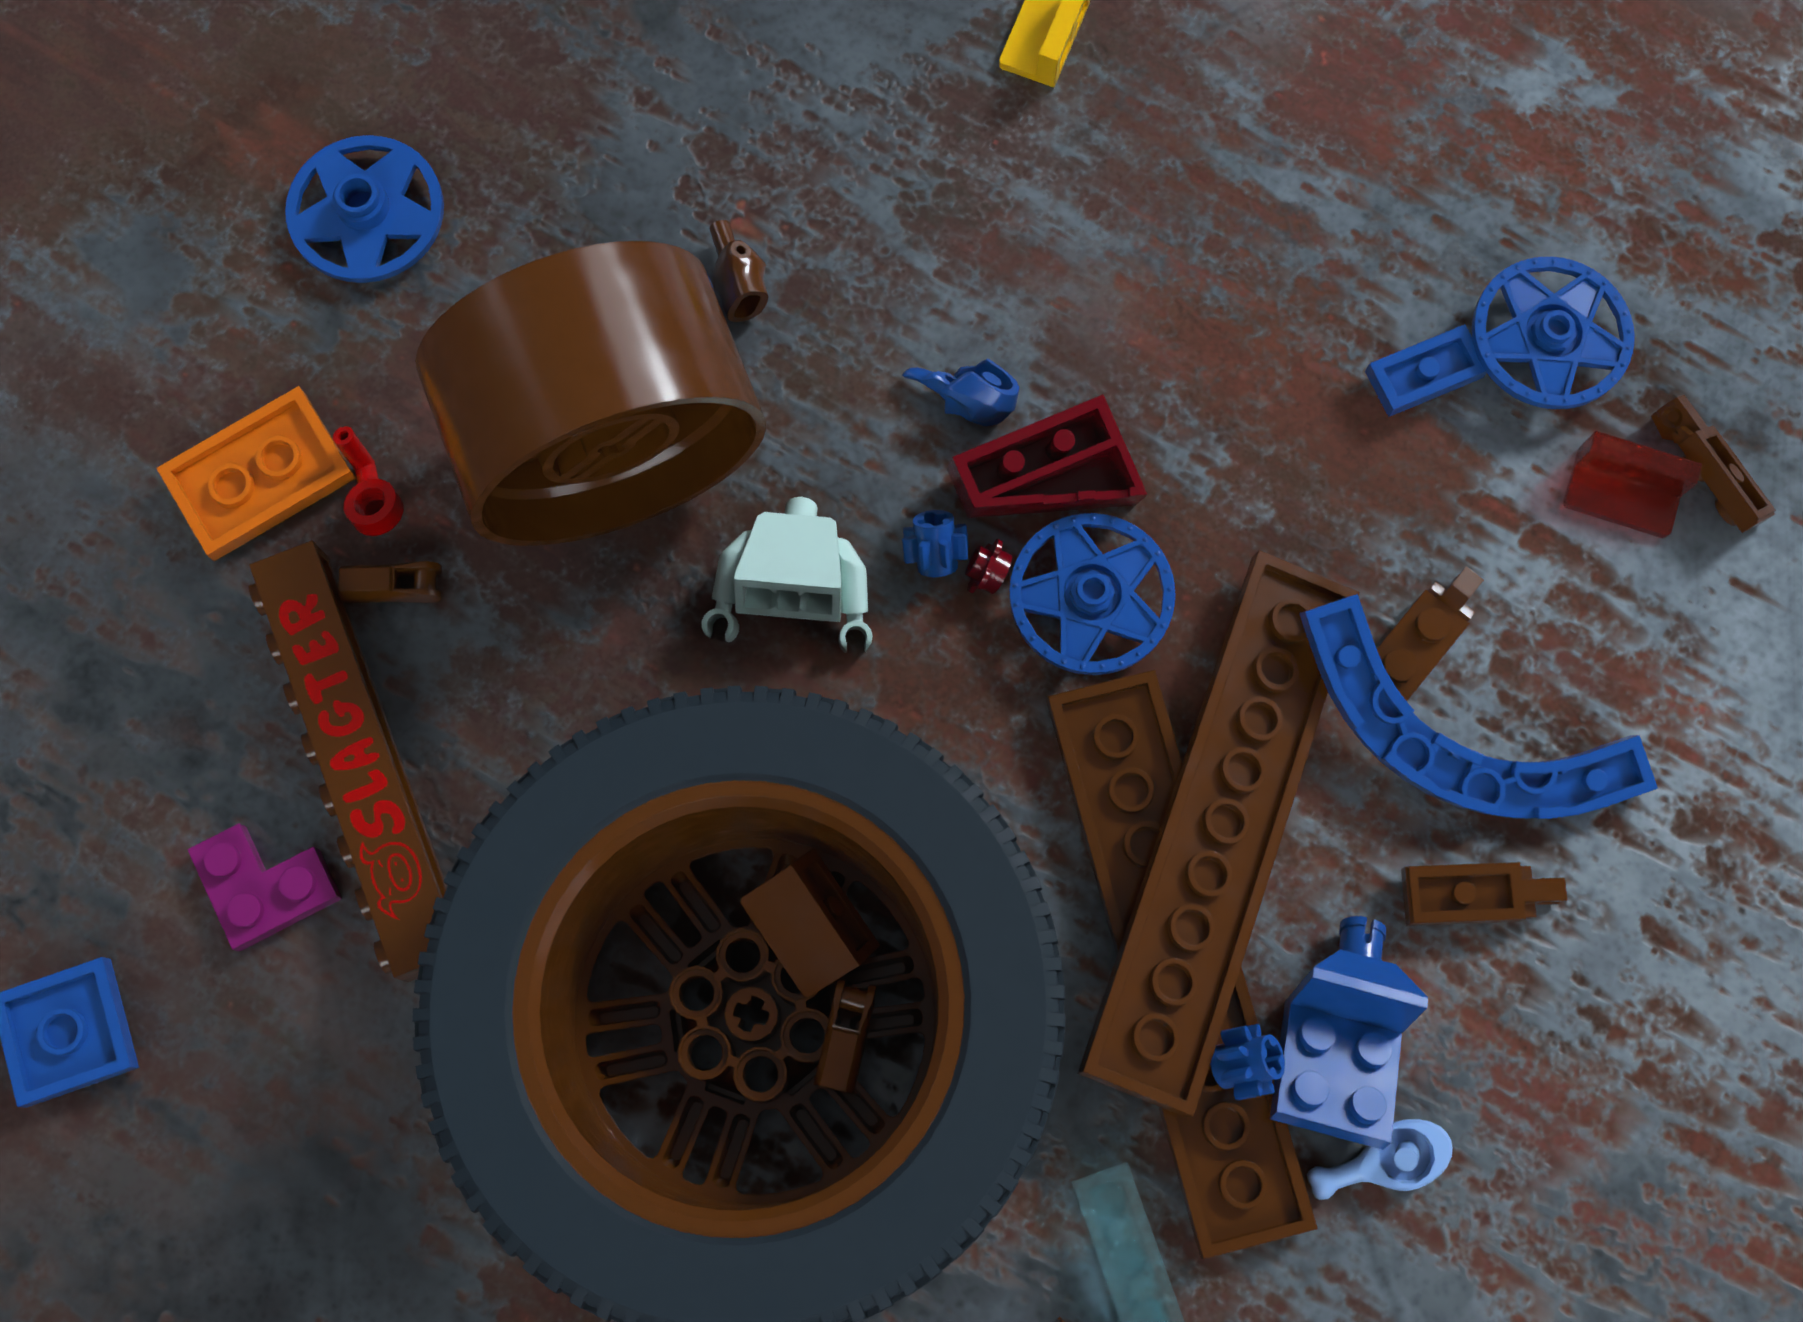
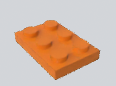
M300 386L156 468L206 555L214 562L356 479L353 471Z

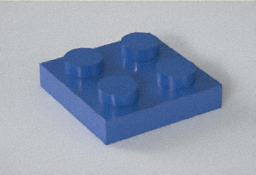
M100 957L0 992V1039L17 1107L27 1108L139 1068L111 959Z

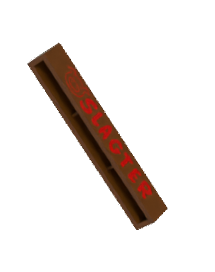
M311 540L249 564L255 580L254 584L249 585V593L261 616L267 614L272 633L266 634L268 648L275 662L278 665L284 664L290 680V682L283 685L286 699L295 715L302 714L307 733L301 735L303 748L312 765L319 764L325 780L324 784L319 785L320 797L328 814L331 817L337 815L344 834L337 837L340 854L347 867H355L362 887L355 889L357 903L367 921L374 920L380 940L374 942L377 960L385 974L392 972L395 979L408 983L418 979L420 967L418 965L420 952H427L429 939L424 937L427 924L431 922L434 913L432 908L437 897H444L447 886L443 883L444 877L346 605L340 599L338 583L329 558Z

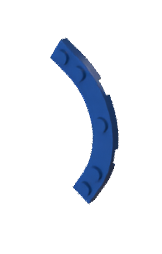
M1358 594L1299 613L1321 677L1344 721L1361 743L1382 764L1404 781L1432 797L1459 808L1487 815L1509 818L1551 819L1594 811L1658 789L1640 735H1630L1575 755L1541 762L1500 760L1484 756V754L1462 746L1442 733H1436L1413 713L1414 709L1395 687L1375 646Z

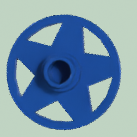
M374 135L354 136L324 147L301 167L288 191L285 208L286 223L294 245L303 258L318 271L346 282H377L406 271L429 251L442 225L444 199L441 186L432 167L413 148L387 137ZM364 150L389 152L365 171L343 156L347 153ZM416 168L421 172L428 185L431 210L405 197ZM318 172L327 197L299 214L303 193L313 176ZM388 239H418L403 255L380 265ZM341 241L348 268L323 259L307 243Z
M1535 257L1512 264L1496 275L1487 285L1474 310L1472 338L1482 367L1489 377L1506 393L1536 407L1570 409L1597 400L1621 379L1633 354L1634 325L1623 297L1604 276L1574 260L1561 257ZM1552 271L1576 277V279L1556 293H1553L1529 273ZM1501 289L1513 319L1486 333L1489 305L1497 291ZM1602 297L1606 300L1616 318L1620 340L1592 322ZM1498 362L1529 363L1537 391L1514 380ZM1577 366L1611 370L1596 386L1576 394H1570Z
M1083 513L1067 516L1050 523L1027 542L1013 567L1009 600L1011 613L1019 633L1030 648L1041 658L1069 672L1084 675H1103L1133 666L1150 654L1158 645L1168 629L1173 616L1175 583L1170 565L1164 553L1143 530L1115 516ZM1083 527L1108 529L1130 538L1133 542L1102 554ZM1053 538L1057 571L1022 581L1033 555L1048 540ZM1153 565H1155L1158 571L1162 588L1160 617L1134 592ZM1025 612L1060 619V653L1055 651L1036 634ZM1106 632L1141 643V645L1120 657L1090 661Z

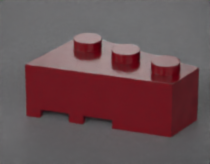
M1104 394L953 456L947 467L949 476L968 518L1135 506L1148 495Z

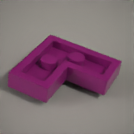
M238 823L187 849L232 950L240 952L343 899L320 849L314 846L266 870L247 827Z

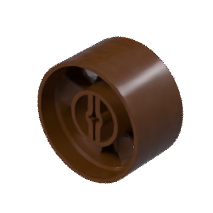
M652 241L601 243L559 252L517 267L483 284L451 306L429 328L421 340L416 354V370L471 523L479 535L501 544L539 546L572 542L620 530L658 516L692 500L731 475L752 456L762 442L766 432L764 414L704 265L692 253L670 244Z

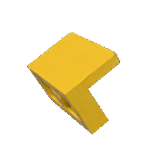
M1024 0L1000 56L999 67L1005 71L1054 88L1086 14L1090 0Z

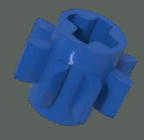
M929 510L919 513L913 518V527L903 528L904 563L917 562L918 572L923 576L943 577L950 575L958 569V560L968 559L967 525L965 523L954 525V516L948 511Z
M1259 1024L1222 1030L1220 1034L1224 1044L1216 1045L1210 1063L1212 1074L1217 1084L1223 1089L1234 1088L1235 1100L1273 1094L1275 1090L1272 1080L1280 1079L1285 1070L1284 1054L1278 1040L1270 1034L1261 1036Z

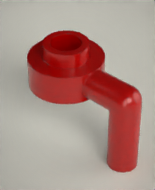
M347 426L340 427L334 432L333 441L354 468L357 485L349 491L345 498L344 513L361 534L367 536L385 534L392 530L401 520L404 512L403 501L389 482L379 479L374 459L354 431Z

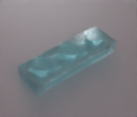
M1123 1162L1070 1181L1119 1322H1185L1128 1162Z

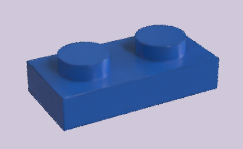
M1465 324L1374 361L1365 370L1388 417L1480 380L1487 374L1478 359L1473 338Z

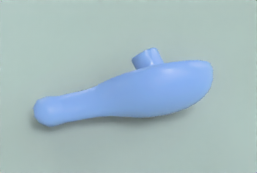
M1422 1119L1395 1121L1393 1123L1392 1143L1384 1150L1366 1145L1359 1156L1348 1162L1331 1168L1315 1166L1308 1171L1307 1179L1312 1186L1314 1197L1318 1200L1329 1199L1338 1189L1360 1182H1370L1397 1191L1419 1189L1433 1182L1448 1167L1452 1157V1142L1448 1133L1441 1126L1431 1121Z

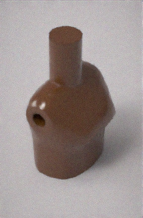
M718 220L712 223L709 228L718 255L713 270V284L719 293L728 320L732 322L750 320L759 315L768 302L769 296L763 279L766 264L745 242L734 239L730 223L727 220Z

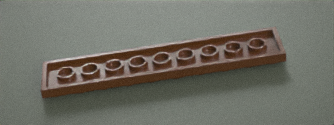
M1261 550L1252 556L1077 1074L1186 1118L1194 1116L1328 694L1299 613L1351 595L1358 594L1359 596L1360 592Z
M1155 670L1051 695L1046 700L1116 955L1119 952L1182 765ZM1242 967L1239 971L1221 1031L1258 1024ZM1221 1034L1219 1035L1216 1045L1224 1044L1221 1039ZM1211 1065L1209 1066L1193 1117L1186 1118L1159 1107L1200 1258L1207 1259L1318 1229L1288 1125L1270 1119L1273 1094L1235 1100L1234 1088H1221L1214 1079Z

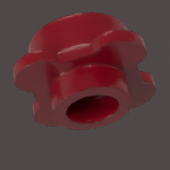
M997 538L993 544L988 543L985 548L978 546L973 552L965 571V575L971 577L967 587L968 592L973 594L979 588L994 594L1002 585L1012 562V555L1001 550L1002 540Z

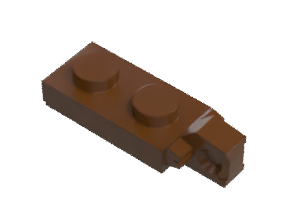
M1685 395L1674 398L1651 415L1662 439L1673 440L1685 454L1683 462L1689 473L1700 482L1705 481L1717 498L1715 500V507L1731 526L1737 525L1739 530L1744 533L1775 515L1774 512L1776 510L1718 430L1714 425L1710 427L1706 425Z
M1467 566L1458 574L1447 589L1438 582H1435L1429 590H1425L1377 648L1388 675L1406 701L1409 700L1470 624L1468 621L1475 613L1465 603L1484 579Z
M1520 862L1408 866L1401 869L1406 926L1521 922L1537 917V905L1560 904V901H1567L1565 878L1533 879L1531 866H1521Z

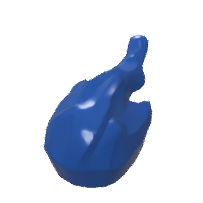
M990 359L983 360L976 366L960 367L954 376L946 372H932L918 367L909 368L902 374L904 378L918 381L939 394L945 401V414L960 415L966 420L982 426L1000 424L1016 408L1020 389L1017 381Z

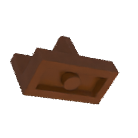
M814 848L741 898V905L805 997L812 996L860 966L880 946Z

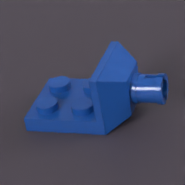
M1352 916L1340 922L1339 950L1315 965L1285 1001L1280 1035V1045L1285 1059V1070L1283 1076L1274 1081L1275 1092L1272 1096L1270 1119L1384 1150L1392 1143L1402 1033L1427 1009L1428 997L1397 964L1382 961L1386 926L1374 919L1371 922L1370 933L1365 934L1367 917Z

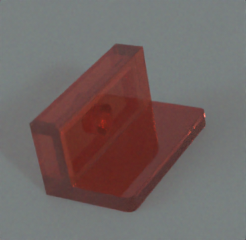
M1595 431L1577 450L1563 505L1565 508L1659 538H1666L1672 532L1680 498L1698 483L1702 464Z

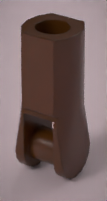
M418 561L390 565L341 566L339 568V596L343 603L441 601V592L436 590V575L442 573V565L436 562ZM402 577H414V589H402Z
M840 977L836 986L813 1085L854 1094L875 1004L877 986L870 984L868 990L846 985L847 979ZM841 1009L862 1014L859 1031L837 1026Z

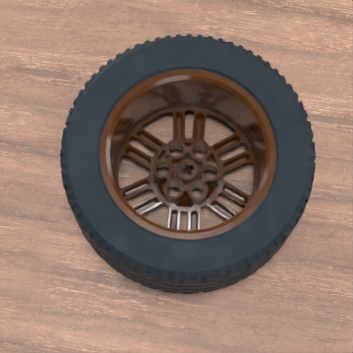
M727 686V688L713 689V687L700 689L701 695L688 697V694L684 691L674 693L671 697L663 699L658 697L648 700V707L637 711L633 706L621 710V713L610 718L605 717L597 721L596 725L598 728L586 734L583 730H580L572 735V739L561 746L559 744L548 751L552 757L542 765L536 761L527 768L528 772L518 781L515 780L507 788L510 794L501 804L495 801L488 809L489 813L481 824L477 823L471 832L476 837L468 849L464 846L461 847L456 856L458 859L452 871H448L443 883L448 885L443 898H436L432 908L434 913L430 924H427L424 937L429 939L427 952H420L418 965L420 967L418 980H415L414 993L420 995L419 1008H413L412 1021L415 1023L413 1048L414 1051L420 1052L422 1065L415 1066L417 1079L420 1080L421 1099L424 1108H431L434 1118L433 1121L428 1122L431 1133L435 1136L439 1147L438 1151L443 1162H451L456 1172L451 1175V1178L466 1199L465 1202L472 1212H480L485 1220L482 1226L496 1239L502 1249L511 1257H519L525 1263L522 1268L532 1276H535L550 1290L558 1294L563 1292L571 1298L569 1302L606 1321H611L612 1319L616 1322H860L893 1306V1303L910 1296L942 1273V1270L954 1260L956 1261L985 1231L984 1229L993 1217L997 1216L1006 1204L1037 1149L1057 1090L1060 1075V1059L1063 1057L1066 1017L1064 1014L1065 984L1062 960L1059 957L1058 939L1048 904L1044 901L1041 894L1042 887L1025 851H1021L1017 845L1015 834L993 804L990 806L983 798L984 794L978 786L955 764L951 767L944 762L943 754L934 747L932 748L911 732L906 736L898 731L899 727L896 723L874 715L871 711L861 708L859 712L848 709L849 705L847 702L825 698L820 694L809 692L808 697L805 698L796 696L797 693L794 689H771L767 686H755L754 692H742L740 686ZM770 848L773 851L774 857L765 880L767 881L797 858L814 848L845 894L850 884L854 881L861 882L888 908L907 937L908 947L901 951L868 957L860 966L841 978L847 979L846 985L862 989L869 988L870 984L879 986L913 978L920 979L923 984L924 998L920 1002L873 1008L867 1039L910 1033H920L924 1036L925 1043L919 1070L908 1098L898 1115L893 1117L887 1115L858 1081L854 1094L813 1085L822 1046L813 1053H801L793 1046L792 1035L797 1025L808 1020L818 1022L823 1026L824 1032H826L839 979L810 997H805L802 993L795 994L789 992L784 987L783 982L786 970L754 922L751 920L748 926L737 928L728 922L692 873L690 864L693 860L731 849ZM659 881L664 883L700 932L702 938L695 946H685L645 899V891L654 883ZM616 922H626L669 971L673 979L667 992L601 1002H591L588 1000L589 980L597 956ZM743 942L757 945L760 950L758 965L752 971L746 973H738L732 970L729 963L732 950ZM695 980H708L713 985L714 990L712 1002L704 1010H689L684 1002V993L687 986ZM756 1000L764 1002L761 1010L765 1014H769L765 1026L755 1024L751 1032L744 1031L743 1027L746 1022L742 1018H738L742 1006L752 1008ZM841 1009L837 1026L859 1031L862 1014ZM647 1025H658L661 1029L662 1038L657 1044L597 1057H590L587 1053L586 1036L590 1033ZM704 1038H715L722 1046L723 1055L721 1061L715 1068L709 1071H701L692 1060L693 1048L698 1041ZM768 1058L777 1066V1082L766 1092H755L748 1085L746 1079L747 1070L755 1060ZM671 1071H679L687 1081L686 1090L658 1155L654 1158H647L620 1131L600 1098V1089L611 1084ZM823 1088L869 1140V1148L859 1157L853 1158L847 1153L811 1104L809 1098L817 1089ZM711 1107H719L727 1112V1118L706 1180L702 1185H697L683 1178V1171L708 1111ZM777 1109L820 1166L823 1177L820 1181L784 1192L760 1195L741 1194L737 1191L736 1183L758 1116L764 1110Z

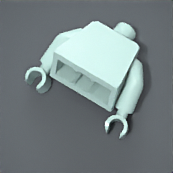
M805 497L791 498L786 502L784 513L763 512L759 514L752 530L744 531L720 554L712 599L716 600L715 609L708 611L702 619L703 632L711 638L714 622L719 618H727L728 628L725 633V641L732 642L739 632L738 621L731 614L732 604H735L736 613L831 622H840L841 613L846 614L847 624L843 626L839 634L840 648L845 653L847 652L845 635L849 630L857 629L865 635L864 645L866 652L872 643L873 637L871 629L863 622V613L868 612L866 567L851 543L837 536L835 520L830 517L817 516V505L811 499Z

